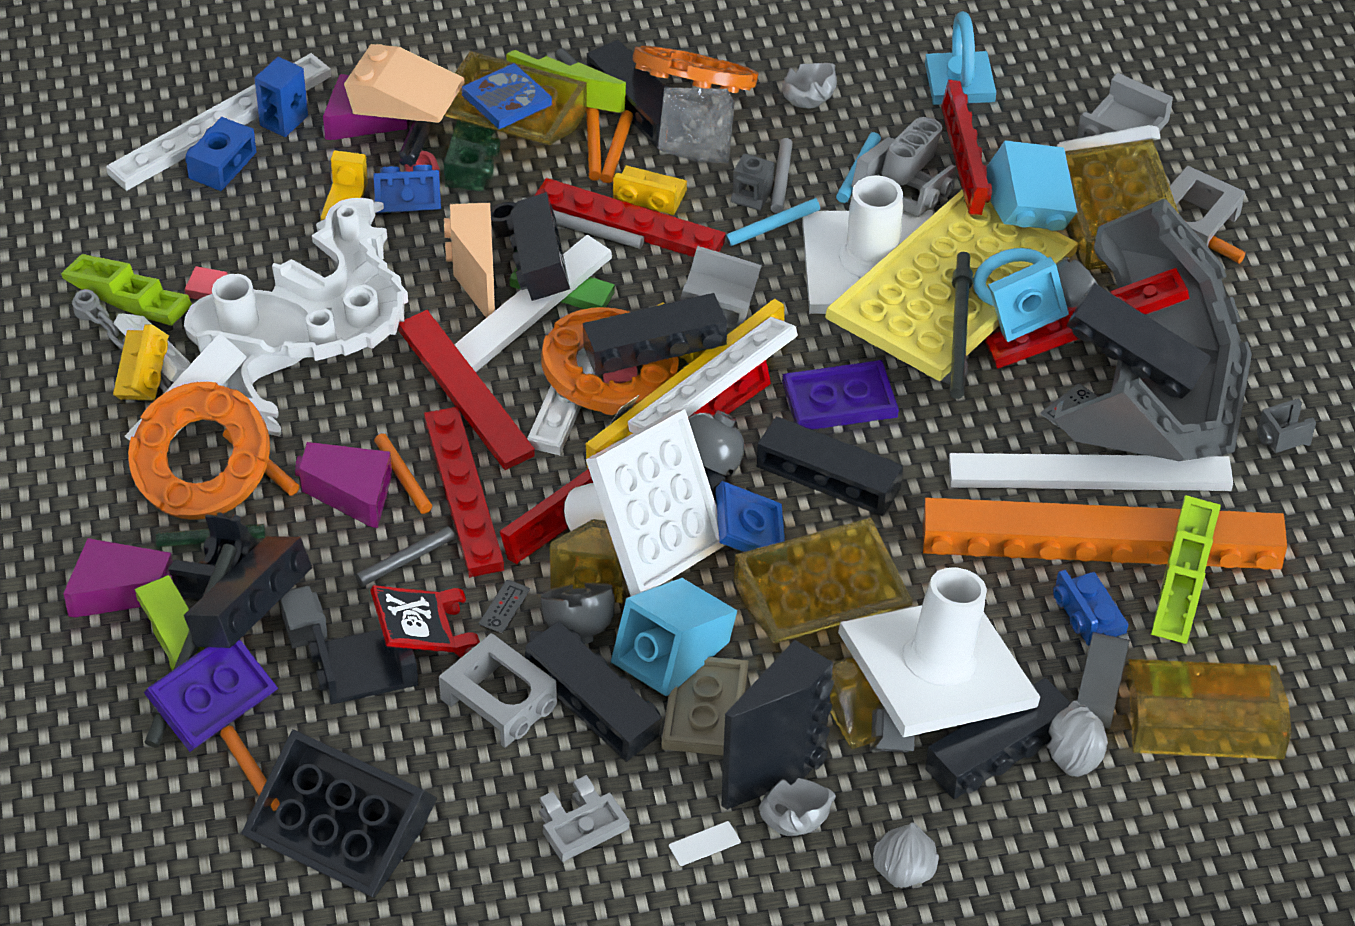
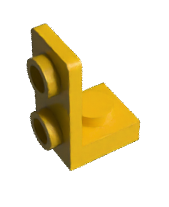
M333 151L331 157L333 184L320 216L321 221L326 219L329 209L339 201L350 198H363L368 184L365 154Z

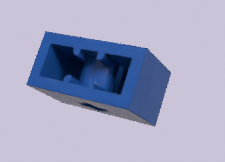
M277 57L254 78L260 126L286 137L308 117L304 68Z

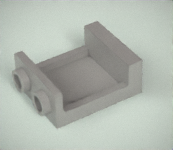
M1117 73L1111 80L1109 95L1092 114L1083 112L1080 116L1077 138L1146 125L1157 126L1160 132L1169 121L1173 97ZM1151 141L1106 149L1105 151L1133 163Z

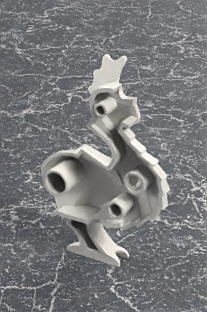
M367 198L341 200L329 209L326 219L316 224L318 232L312 235V241L331 257L336 269L333 274L324 278L292 259L281 265L273 263L275 287L272 292L254 290L251 280L244 275H225L217 279L213 284L212 294L200 298L192 304L185 316L184 328L186 334L198 346L200 353L221 333L245 354L247 359L222 386L238 390L255 405L266 423L269 435H281V427L273 418H277L279 412L274 403L260 398L252 384L258 378L294 365L306 357H314L315 361L340 354L347 356L366 347L373 349L388 335H396L399 322H404V304L409 302L407 291L401 285L400 276L387 269V263L383 261L384 243L388 238L387 230L371 226L375 213L384 209L382 202H373L372 199Z

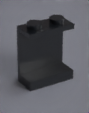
M320 624L312 625L314 640L308 641L312 663L319 662L321 669L316 670L320 692L327 691L331 705L418 686L417 663L413 649L386 646L382 629L324 641Z

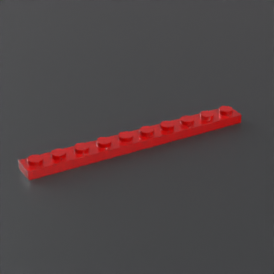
M766 360L692 415L704 412L715 415L717 410L729 414L771 384ZM589 469L499 531L508 560L518 564L568 528L564 514L566 498L575 487L593 483Z

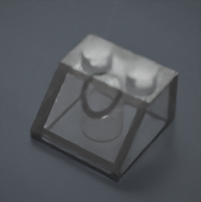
M664 88L658 143L659 151L696 162L729 163L735 102L728 89Z

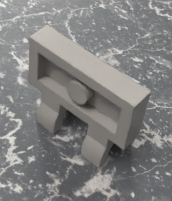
M587 775L573 781V786L577 792L572 794V798L579 808L571 812H565L553 791L540 797V803L543 808L539 810V814L546 823L543 825V834L562 862L629 829L630 821L612 794L609 792L600 797Z

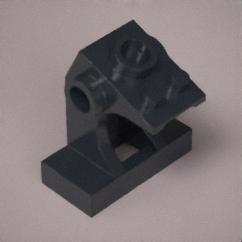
M220 512L216 516L206 514L205 519L210 536L206 538L204 543V554L206 555L201 563L175 559L168 568L173 583L182 597L199 600L203 597L224 544L237 548V553L229 571L259 544L249 533L248 527L240 522L242 519L240 516L233 515L232 518H228Z

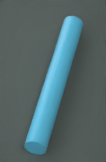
M872 132L869 134L836 195L839 202H848L853 192L851 185L857 159L879 144L881 137L878 133Z
M816 198L728 233L726 234L727 242L731 247L820 210L819 202Z

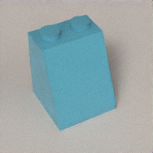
M1013 141L1003 142L987 165L986 177L988 183L992 185L990 202L1002 222L1022 228L1034 227L1051 231H1063L1077 213L1064 148Z
M683 578L626 598L611 663L661 694L668 696L677 685L678 687L681 686L705 664L704 661L708 657H713L729 643L738 610Z

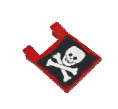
M375 585L370 589L386 646L453 652L462 658L472 647L480 643L478 635L473 632L456 636L452 635L446 613L457 615L460 612L458 602H466V596L462 589L453 588L441 592Z

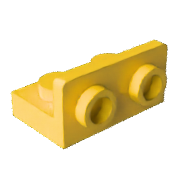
M627 165L622 174L615 173L613 177L614 199L675 215L687 191V180Z
M145 324L143 330H127L113 392L115 397L123 400H155L157 388L161 382L164 356L168 350V334L152 324Z

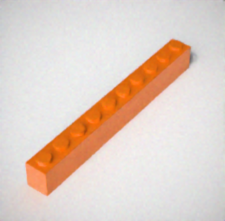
M925 498L923 553L970 555L975 557L993 556L1046 560H1080L1085 562L1167 564L1181 509ZM1219 511L1212 537L1213 543L1206 566L1260 568L1264 570L1282 569L1287 550L1284 513Z

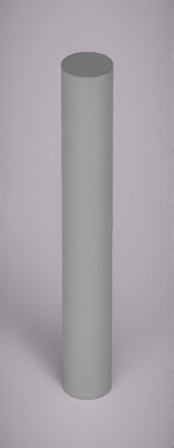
M783 138L780 141L771 201V211L773 213H780L784 209L793 145L792 140L788 138Z
M553 210L557 225L641 249L643 246L644 236Z

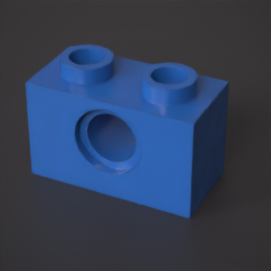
M221 116L212 127L206 130L203 137L188 149L185 162L187 163L189 179L222 191L257 153L254 129Z

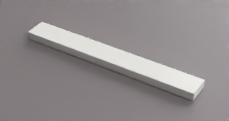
M312 53L294 62L304 68L306 91L331 77V68ZM255 84L107 165V174L127 191L185 159L188 149L194 146L203 137L206 130L212 127L221 116L243 125L259 117Z
M950 453L951 488L1232 491L1233 486L1229 456H1213L1179 462L1148 455Z

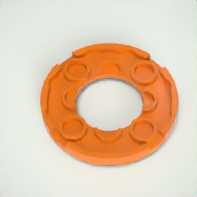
M635 46L632 58L636 63V69L648 71L652 76L668 78L670 74L693 80L692 85L696 87L711 89L712 84L720 85L719 89L732 93H738L739 89L750 91L751 88L756 87L759 75L753 69L726 60L656 46H641V48Z
M597 307L572 312L555 322L552 331L544 338L541 364L544 375L558 394L579 406L599 411L606 415H614L622 406L639 395L633 405L634 407L677 374L678 357L643 364L640 374L624 383H614L613 380H609V383H604L598 376L585 374L583 368L578 366L576 359L578 351L584 347L583 323L630 312L616 308Z
M216 382L184 384L158 397L141 415L142 421L134 437L131 436L129 443V467L132 478L140 492L152 505L162 512L189 520L205 519L206 514L215 516L218 512L224 514L241 504L261 481L270 453L268 429L255 405L238 390L218 385ZM202 419L216 421L225 426L232 436L233 453L228 460L225 470L214 479L202 483H189L174 476L168 465L167 452L170 441L177 431L188 423Z

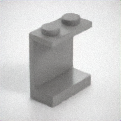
M697 246L680 300L715 293L727 320V333H730L745 321L762 265Z

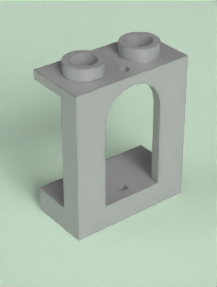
M887 137L857 159L851 187H854L859 180L865 177L881 176L888 147L895 139ZM948 166L935 177L919 171L907 183V185L920 190L918 201L903 196V210L919 217L928 209H933L941 199L948 197L955 185V180L952 179L955 166Z
M1187 166L1159 200L1165 198L1174 208L1181 199H1184L1208 210L1209 212L1201 220L1186 222L1208 247L1209 241L1227 219L1235 222L1240 216L1245 191Z
M492 633L439 676L440 699L450 707L461 700L500 730L501 746L504 748L515 739L522 738L532 724L539 718L548 716L557 704L556 680ZM503 665L530 686L531 693L522 703L510 705L497 700L478 684Z

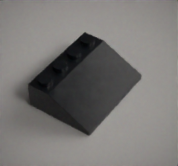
M794 640L725 713L722 807L728 810L766 795V792H769L781 779L786 780L791 785L798 778L804 779L812 769L817 770L823 765L828 755L826 740L830 732L828 727V716L832 708L830 692L834 685L832 680V661Z
M292 729L241 834L375 898L420 835L437 797ZM277 798L280 805L277 810L273 811L271 804Z

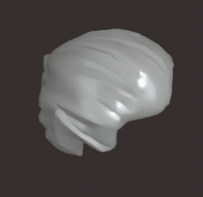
M833 63L800 64L796 72L792 68L789 69L782 83V91L786 100L800 108L810 109L819 107L824 101L830 99L836 88L835 65Z
M1072 701L1067 708L1054 717L1048 731L1052 740L1047 744V748L1055 763L1072 777L1086 775L1097 768L1105 756L1108 744L1102 721L1085 705L1079 704L1078 701Z
M798 778L792 785H789L786 780L781 779L769 792H766L759 806L760 815L766 824L780 834L786 836L807 834L816 830L827 819L831 804L836 796L829 788L807 779Z
M910 823L888 831L879 842H876L873 852V862L876 870L890 884L900 888H906L930 880L935 874L939 860L935 842L916 823Z

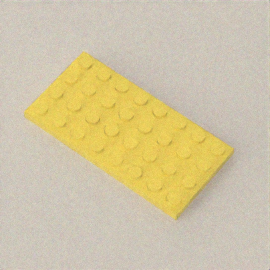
M961 190L828 306L825 318L926 375L941 381L951 371L955 288L952 285L953 271L956 269L957 254L960 252L970 254V269L973 272L974 278L978 267L986 259L1001 251L1014 248L1033 249L1044 254L1047 258L1051 257L1056 264L1064 257H1069L1070 259L1076 253L1078 242L1057 231L1034 227L1022 228L1016 225L1004 224L991 202L985 203L982 215L969 214L964 193ZM1019 261L1002 265L988 276L986 281L987 287L989 288V284L1033 264ZM973 284L969 289L966 356L999 326L995 307L979 299L974 291Z

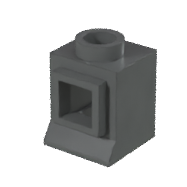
M744 153L733 171L731 202L761 211L773 190L774 162ZM747 185L754 186V192L745 190Z
M1297 398L1262 409L1260 422L1257 427V435L1263 445L1269 444L1275 453L1300 445L1310 446L1316 421L1312 417L1298 423L1302 402Z
M310 586L289 590L280 599V607L292 649L306 646L308 641L314 640L312 625L320 624L324 641L328 640L326 618L323 614L317 592L312 593Z
M882 704L877 705V709L872 710L871 737H876V740L871 745L870 750L902 753L914 751L915 735L902 737Z

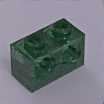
M457 120L444 161L445 187L483 192L486 180L492 179L493 157L498 158L500 153L501 141L500 138H496L494 124Z

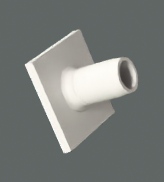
M875 175L865 177L854 185L849 211H817L802 217L809 314H826L828 306L933 215V210H927L919 217L904 211L903 192L900 185L888 177Z
M685 409L673 411L587 458L586 462L593 483L575 487L569 492L565 501L564 514L566 523L576 537L581 539L612 538L630 596L662 585L725 546L719 543L717 507Z
M953 567L937 571L931 577L923 605L840 622L838 631L840 637L902 737L1033 709L1038 706L1039 694L984 613L987 593L984 581L969 570Z

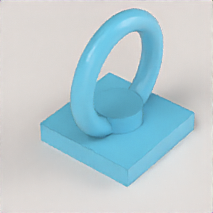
M961 11L957 13L953 23L952 53H932L925 56V67L933 105L942 104L948 80L961 82L963 93L967 94L968 97L967 103L995 102L996 89L987 51L975 52L971 18L968 13Z
M1014 248L1001 251L986 259L975 272L973 278L974 291L979 299L995 307L1002 335L1007 342L1069 315L1055 262L1051 257L1047 258L1036 250ZM1019 261L1033 264L989 284V288L987 287L986 281L988 276L998 267Z

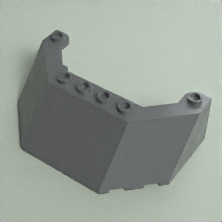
M1165 198L1099 226L1094 250L1097 257L1104 261L1113 271L1118 288L1177 268L1188 289L1190 299L1146 314V316L1208 354L1211 358L1193 389L1182 399L1165 394L1160 389V385L1149 378L1144 379L1137 376L1131 371L1130 366L1118 360L1111 393L1077 405L1072 399L1060 401L1056 408L1054 420L1075 442L1179 462L1227 455L1235 452L1252 353L1248 342H1241L1236 324L1241 322L1234 298H1227L1221 279L1227 276L1223 264Z

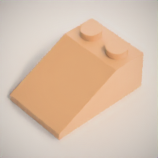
M370 44L344 83L353 114L439 123L465 81L462 76L401 47Z
M490 203L450 204V218H444L445 238H451L452 241L445 242L446 262H453L454 277L487 318L495 311Z

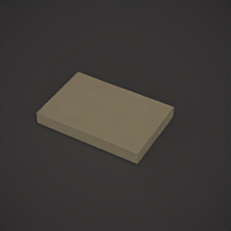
M708 657L704 661L705 664L681 686L678 687L677 685L668 696L662 736L663 750L723 756L725 713L745 693L748 660Z

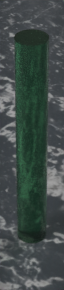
M264 524L245 525L255 539L266 537ZM209 528L156 533L157 547L205 543L206 538L210 536Z

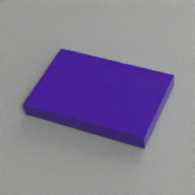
M882 360L782 374V384L795 423L813 430L898 418L899 409Z
M238 640L231 648L206 647L148 687L144 694L188 751L191 752L272 695L278 687L243 642Z

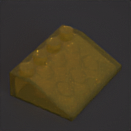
M469 51L455 74L464 78L465 83L463 86L511 65L513 62ZM516 64L552 96L551 106L498 129L462 96L461 88L444 115L551 145L574 132L586 114L587 83Z
M1153 139L1065 151L1077 213L1069 224L1074 239L1078 242L1077 249L1082 264L1088 270L1108 268L1107 264L1097 257L1094 250L1099 226L1164 198L1178 212Z
M872 518L735 555L734 583L746 609L774 644L837 627L843 621L887 613L912 606L913 601Z
M1128 659L1133 753L1285 759L1292 731L1289 702L1276 665Z

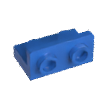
M432 165L413 166V171L400 172V167L380 168V173H373L375 202H382L384 205V209L376 212V214L441 210L439 170H432Z
M1066 570L1058 572L1056 586L1053 588L1054 599L1059 607L1065 609L1070 617V623L1074 632L1082 636L1087 646L1091 643L1093 632L1115 637L1127 633L1128 622L1095 572L1071 579Z

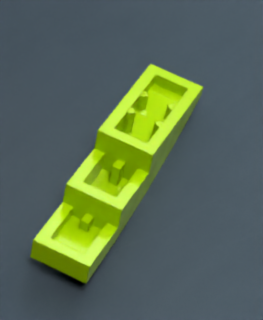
M517 50L506 54V66L515 63L550 94L553 99L621 113L625 111L626 82L580 62L569 66L548 56L538 60Z
M81 254L61 273L64 280L81 290L88 289L93 291L100 300L114 307L170 326L192 305L187 294L163 290L159 279L134 274L130 263Z
M1187 495L1184 496L1158 599L1151 635L1187 644L1206 574L1205 569L1213 543L1212 537L1221 507L1220 504Z
M167 575L136 588L135 592L137 600L152 623L153 633L169 658L170 668L173 671L189 632L183 616L189 609L172 579ZM199 647L196 654L204 650L206 647Z

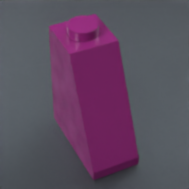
M339 75L323 114L326 140L344 139L408 128L411 120L353 114L344 86L350 75Z
M307 442L303 456L298 455L295 475L301 479L302 492L370 527L378 528L392 478L391 453L389 451Z
M87 538L63 593L68 616L76 618L142 607L136 598L135 589L167 575L172 579L168 568L173 563L171 553Z

